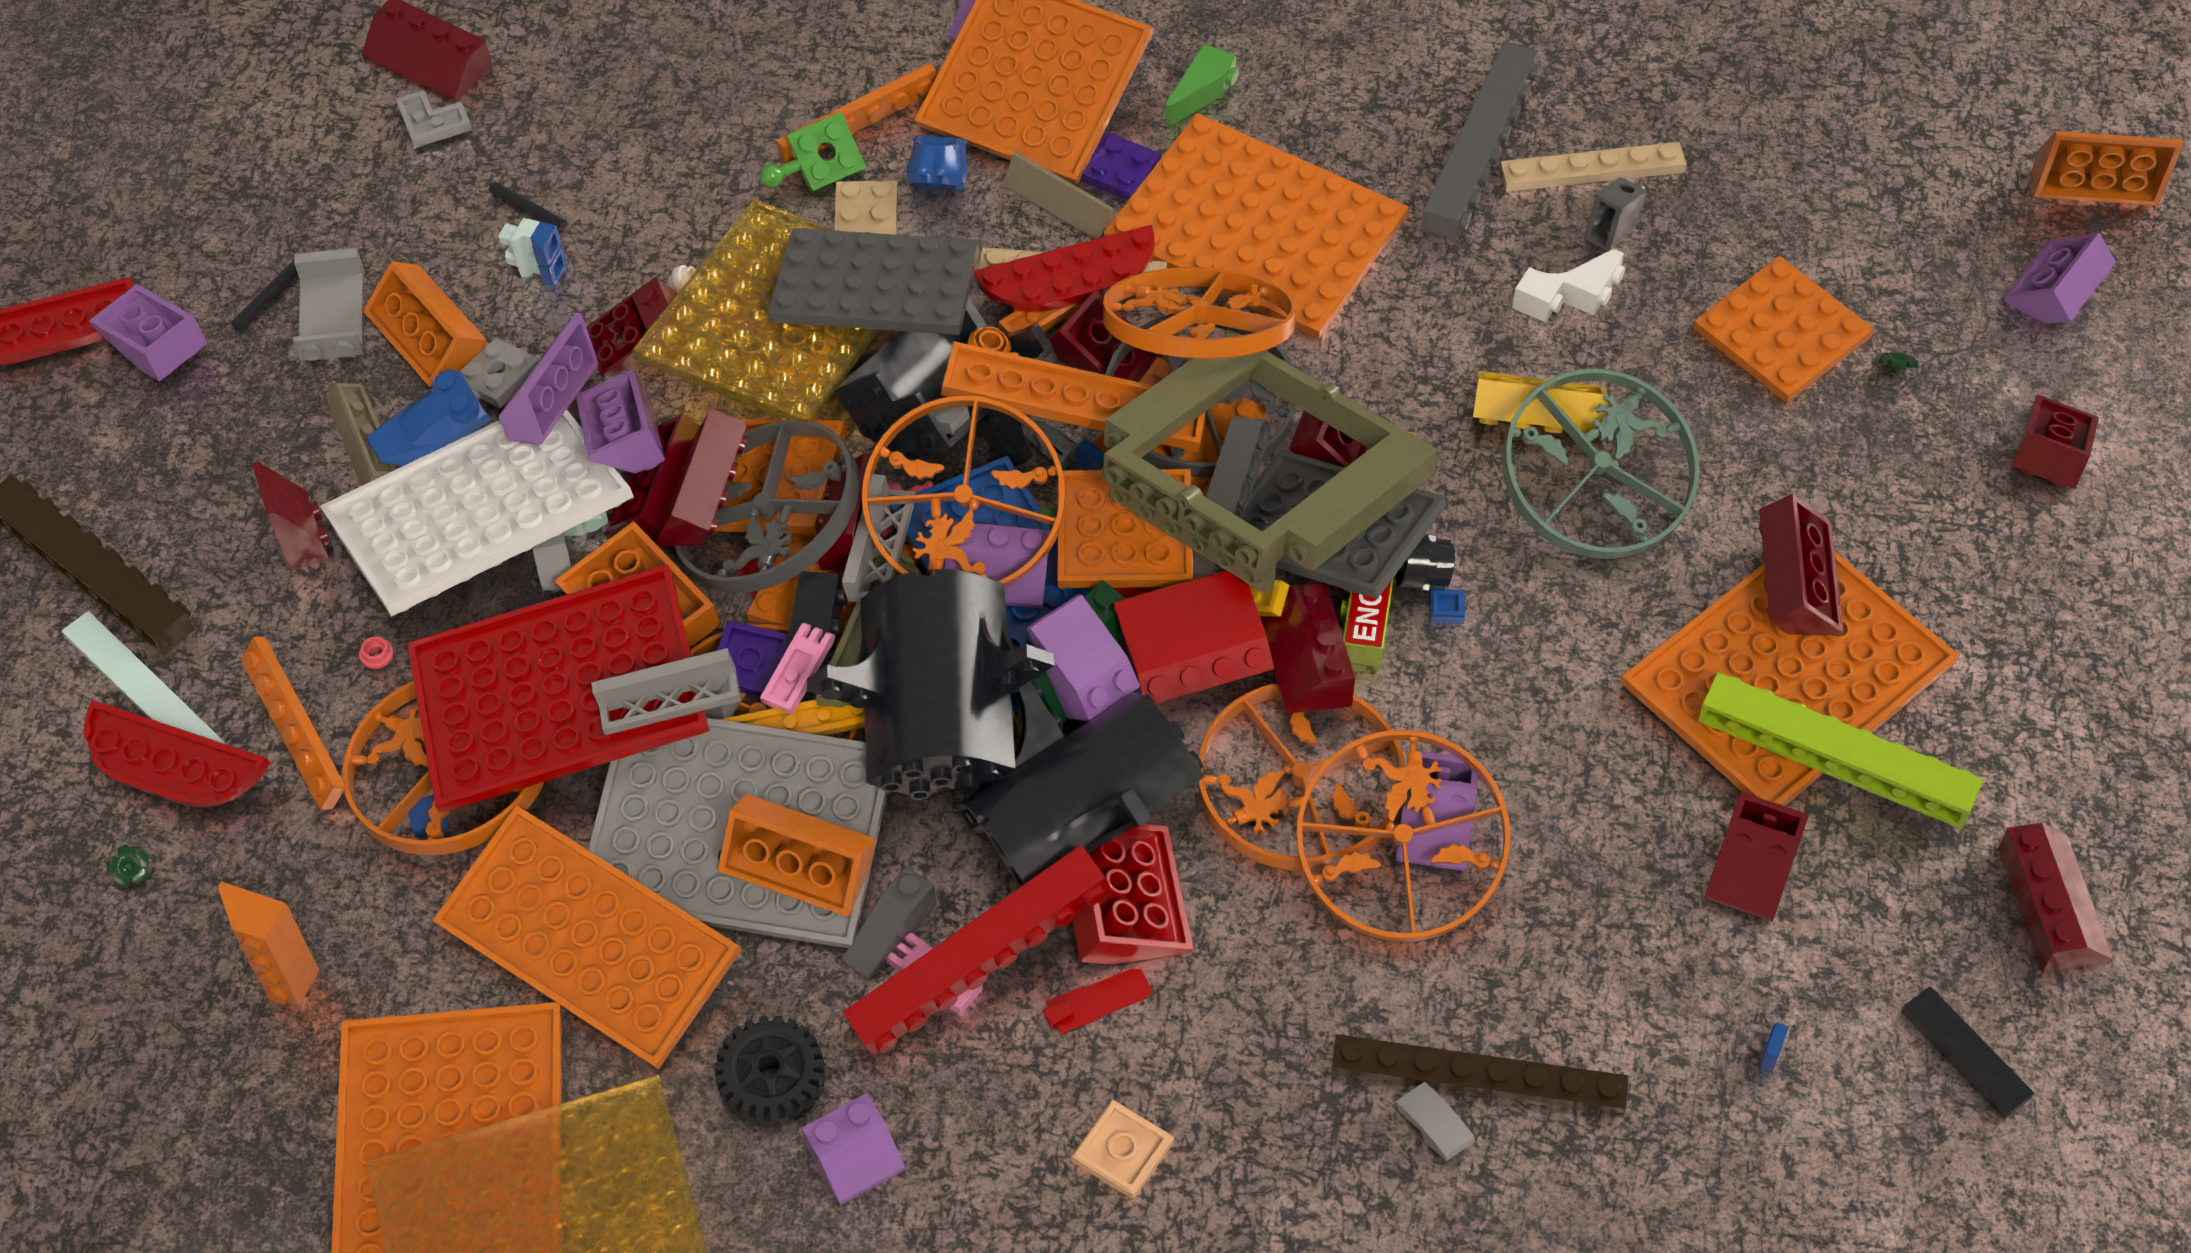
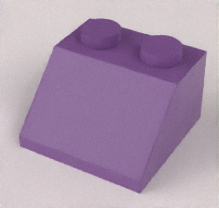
M868 1093L802 1127L805 1146L839 1205L850 1201L906 1170L887 1125Z

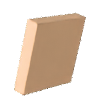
M1112 1099L1071 1156V1160L1074 1164L1134 1200L1173 1145L1174 1136Z

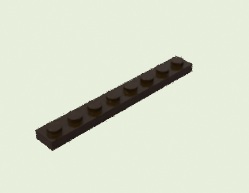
M1338 1034L1335 1037L1331 1068L1332 1074L1416 1086L1425 1081L1431 1088L1624 1115L1626 1110L1629 1076Z

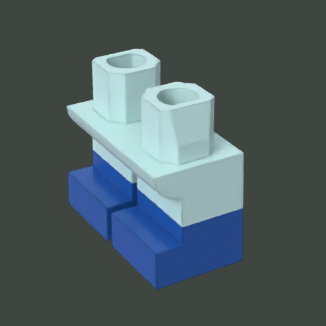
M526 218L522 219L519 226L506 223L498 237L501 244L509 246L505 255L507 264L517 266L521 277H529L533 273L540 274L543 284L555 287L568 265L563 246H561L562 242L557 225Z

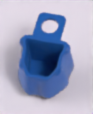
M917 135L913 137V148L906 169L909 186L963 190L967 178V141L960 138Z

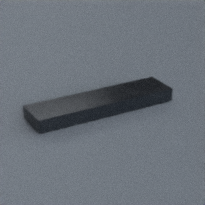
M1931 986L1903 1006L1901 1011L2005 1119L2032 1099L2035 1093Z

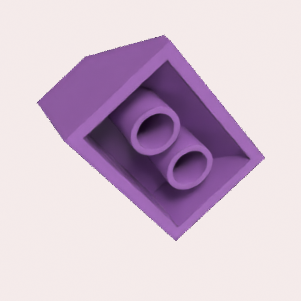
M2099 232L2048 240L2003 299L2005 303L2044 324L2068 323L2077 316L2079 309L2092 297L2093 291L2107 277V273L2116 261Z
M954 521V524L948 530V536L951 534L952 527L958 524L959 521ZM974 523L975 527L971 531V538L966 539L963 545L956 547L963 549L970 566H974L976 562L984 563L986 570L983 574H986L989 579L999 581L1028 563L1041 549L1050 531ZM1048 554L1027 576L1005 588V605L1043 608ZM945 559L944 569L963 571L956 560Z

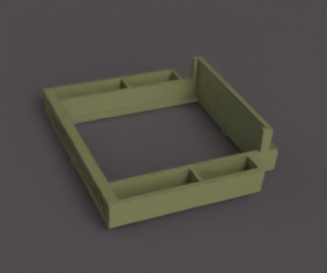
M1230 331L1222 338L1236 337L1239 335ZM1261 351L1229 358H1192L1106 418L1103 445L1110 450L1104 453L1102 479L1110 484L1109 498L1117 504L1130 510L1143 520L1156 526L1169 536L1182 542L1195 552H1198L1265 594L1273 588L1277 561L1287 556L1313 572L1435 475L1439 450L1342 395L1336 385L1332 383L1325 385L1271 353ZM1250 379L1370 448L1264 531L1257 529L1204 497L1197 486H1186L1142 459L1148 452Z

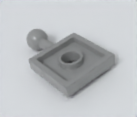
M495 338L460 372L478 399L501 408L514 396L540 359ZM504 370L502 373H495L497 371Z

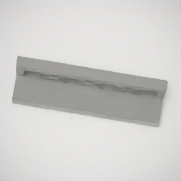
M873 474L869 498L916 495L915 491L889 489L885 475ZM915 503L905 504L904 508L894 514H891L888 510V505L870 506V515L876 536L883 548L896 563H899ZM863 509L842 579V585L848 602H860V598L869 593L864 592L866 585L876 579L884 583L894 578L896 571L888 563L878 568L872 563L873 559L880 555V552L869 533ZM894 525L898 530L897 534L884 541L880 536L881 531Z
M728 648L591 682L593 695L600 708L602 730L605 735L741 701L736 667ZM730 682V692L718 695L710 692L716 684ZM693 691L697 693L691 702L682 704L677 701L683 692ZM658 699L663 702L655 711L647 712L643 710L648 701ZM620 708L629 710L623 719L610 722L609 711Z

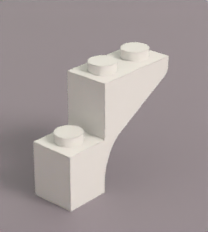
M1610 250L1568 272L1560 274L1545 273L1529 267L1515 288L1512 308L1543 322H1547L1553 312L1558 313L1563 303L1595 315L1600 305L1605 306L1608 303L1612 293V285L1614 283L1618 285L1622 280L1625 272V267L1622 266L1624 253L1618 250Z

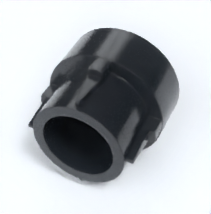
M1425 534L1396 573L1397 586L1399 588L1429 591V588L1445 589V586L1448 587L1453 576L1455 563V548L1451 544V540L1436 538V535Z

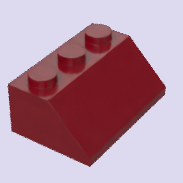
M864 453L855 458L860 475L858 501L843 533L832 547L818 559L820 570L845 572L863 509V479L871 454ZM842 471V480L840 482L834 479L832 483L826 484L825 500H841L845 488L846 472ZM819 514V529L822 530L833 514Z

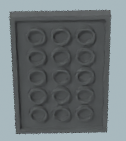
M792 228L768 311L769 322L960 335L978 257L979 241L963 238Z
M1280 449L1255 481L1243 520L1264 531L1345 468ZM1417 488L1313 572L1287 556L1277 561L1276 568L1378 599L1447 506L1445 497Z

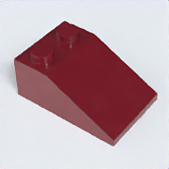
M1095 290L1081 302L1048 340L1055 349L1053 352L1068 366L1106 375L1109 362L1122 341L1114 337L1106 329L1103 322L1104 297ZM1113 311L1120 319L1131 324L1119 311ZM1135 347L1123 358L1113 377L1139 382L1157 357L1162 359L1164 355Z
M2037 394L2018 443L2012 466L2016 467L2023 474L2030 476L2038 475L2046 478L2055 486L2075 489L2090 458L2099 417Z
M252 463L267 516L290 571L329 559L325 546L331 543L325 526L319 527L317 521L323 519L318 502H310L305 489L262 463Z

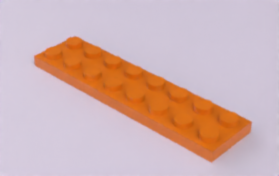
M954 341L941 395L947 397L964 395L990 398L1014 407L1024 414L1104 431L1106 418L1153 385ZM1206 411L1161 444L1198 452Z

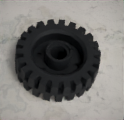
M774 1015L773 1021H768L767 1016L759 1017V1023L754 1024L753 1020L750 1019L745 1022L744 1029L737 1026L732 1030V1038L726 1036L722 1042L723 1049L719 1048L716 1055L715 1077L723 1102L732 1114L736 1113L738 1119L743 1122L749 1119L750 1124L759 1127L760 1122H764L766 1128H773L774 1122L780 1121L781 1126L788 1125L789 1118L793 1117L797 1121L803 1117L802 1111L804 1109L809 1112L814 1107V1099L819 1100L821 1087L824 1088L825 1066L817 1039L813 1034L810 1035L808 1028L804 1025L798 1027L797 1022L790 1018L787 1022H784L782 1016ZM774 1067L778 1069L772 1075L762 1074L767 1068Z

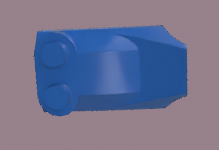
M445 370L435 377L432 389L392 416L366 438L382 463H390L402 467L471 434L491 421V418L459 370Z

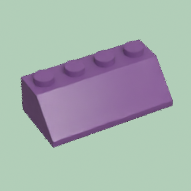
M575 313L499 415L508 441L542 445L572 403L576 394L579 393L598 366L599 362L581 313Z
M635 369L576 394L587 453L592 462L638 473L642 470L653 469L665 460L651 400Z

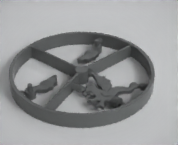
M1176 314L1159 317L1139 328L1146 330ZM1215 324V328L1229 330L1240 335L1255 333ZM1122 342L1109 362L1106 375L1113 377L1123 358L1135 347ZM1280 344L1267 350L1272 355L1292 365L1287 353ZM1166 355L1171 373L1181 367L1186 358ZM1250 379L1218 403L1225 402L1230 405L1233 402H1241L1244 397L1248 396L1250 389L1254 397L1269 403L1265 407L1267 414L1277 413L1278 416L1286 418L1280 429L1269 439L1263 457L1264 460L1282 444L1288 435L1296 415V405L1291 404L1290 409L1283 407L1277 409L1274 395L1268 393L1263 389V386ZM1208 409L1205 413V419L1219 458L1222 444L1211 410ZM1172 446V457L1162 455L1154 450H1151L1142 457L1143 460L1158 469H1190L1191 477H1212L1217 461L1191 462L1179 460L1184 455L1185 449Z
M782 420L768 423L743 433V436L748 437V440L741 455L759 445L776 440L763 490L754 497L753 501L717 510L714 516L719 517L717 526L751 517L750 524L745 527L747 531L745 538L752 547L747 548L736 562L732 559L725 560L723 568L718 570L716 575H711L692 565L687 546H675L682 562L700 582L716 590L733 593L752 592L773 587L806 570L820 559L837 541L855 510L860 491V475L854 456L841 438L828 427L807 420ZM792 436L820 437L836 444L842 449L846 462L843 463L841 469L835 461H829L824 465V471L819 473L813 471L804 475L790 477L792 483L799 490L807 489L810 491L813 488L818 489L828 478L840 482L842 480V471L846 472L845 488L840 501L775 498ZM736 454L735 459H737L741 455ZM749 482L726 483L724 489L729 490L726 500L731 501L733 498H740L744 492L752 488ZM777 512H780L779 522L774 518L770 524L768 522L765 523L766 534L759 524L758 515L762 514L765 518H771ZM791 513L833 514L825 527L808 545L789 559L772 567L776 554L781 553L783 557H787V552L792 550L789 546L782 547L787 543H792L791 538L793 536L790 533H787L784 538L780 539L783 536L782 531L784 529L789 530L786 522ZM759 558L757 566L760 572L739 577H726L727 571L741 569L751 559Z

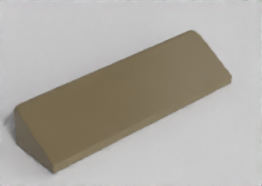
M1015 152L1012 155L1004 180L1005 187L1094 239L1104 237L1103 232L1113 221V208L1022 154Z
M333 383L327 396V403L360 485L363 486L398 469L397 465L382 463L366 438L380 424L364 385Z

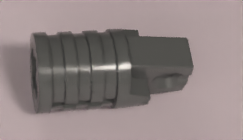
M1035 420L1036 425L1044 432L1055 449L1062 470L1073 469L1078 464L1077 444L1060 430L1042 421ZM1029 429L1026 437L1044 456L1053 461L1041 440Z

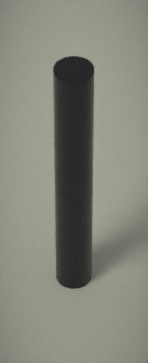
M495 181L490 184V193L545 223L557 225L559 231H563L566 228L567 221Z
M294 260L231 321L232 326L236 330L240 331L298 274Z

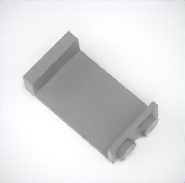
M357 247L294 254V265L300 279L299 336L293 337V344L299 360L315 361L325 358L363 355V265Z

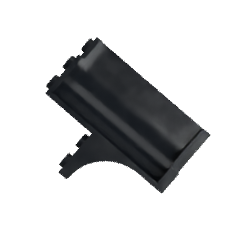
M969 296L960 335L896 331L879 343L844 360L837 366L845 380L834 391L864 437L871 439L877 444L886 431L902 416L925 403L947 397L941 395V390L954 341L968 344V338L975 329L988 327ZM1039 323L1006 335L1011 344L1010 352H1017L1022 357L1043 361L1055 350ZM967 406L970 418L953 434L945 433L932 412L906 426L886 448L891 453L898 451L906 458H924L948 450L970 430L973 406ZM979 407L977 426L998 459L1008 456L1012 464L1017 466L1026 463L1034 456L1025 439L1021 422L1002 412Z
M935 569V575L919 577L918 571L889 579L860 598L862 638L860 652L855 664L849 667L824 666L807 678V691L819 694L825 699H836L849 703L855 708H864L867 784L881 787L886 792H899L909 795L910 798L915 800H924L943 787L958 790L963 795H973L1014 770L1015 754L1011 693L1016 692L1023 685L1040 677L1041 674L1054 667L1055 660L1054 653L1027 644L1018 649L1013 646L1007 629L1004 583L960 570Z
M1034 681L1032 683L1028 682L1016 692H1013L1020 713V736L1014 753L1015 769L1002 776L1000 780L992 782L977 793L963 799L955 807L973 835L982 832L987 834L1017 884L1021 887L1081 844L1087 853H1090L1112 839L1142 826L1152 819L1149 815L1150 812L1205 776L1201 771L1203 768L1201 759L1193 750L1189 752L1182 741L1185 735L1176 721L1169 722L1149 694L1131 693L1090 721H1085L1063 735L1061 729L1064 726L1060 718L1054 711H1048L1042 701L1045 699V695L1040 686Z

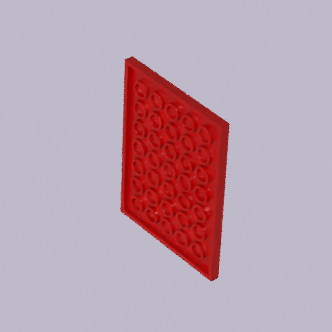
M669 564L407 643L435 807L439 813L710 731L704 710L605 735L602 730L600 708L592 691L591 682L692 657ZM693 691L683 692L677 701L682 704L691 702L697 693ZM658 699L648 701L643 710L647 712L655 711L663 702ZM620 708L609 711L610 722L623 719L629 710Z

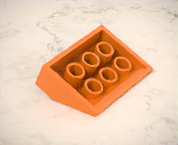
M2055 131L2039 148L2032 167L2033 195L2036 198L2158 206L2184 146V140Z
M634 521L554 580L555 584L567 595L669 564L689 646L695 645L721 625L714 604Z

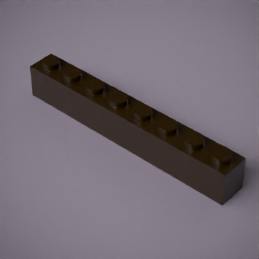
M10 475L0 483V526L160 654L165 656L194 631L188 618L191 616V613L183 603L178 600L175 603L172 602L160 585L157 583L151 585L137 567L132 566L129 568L125 565L123 558L114 549L106 550L102 547V542L91 531L88 533L83 532L79 523L71 515L67 514L64 517L59 513L60 510L53 501L47 497L44 500L38 496V492L29 482L24 481L21 483L14 476Z

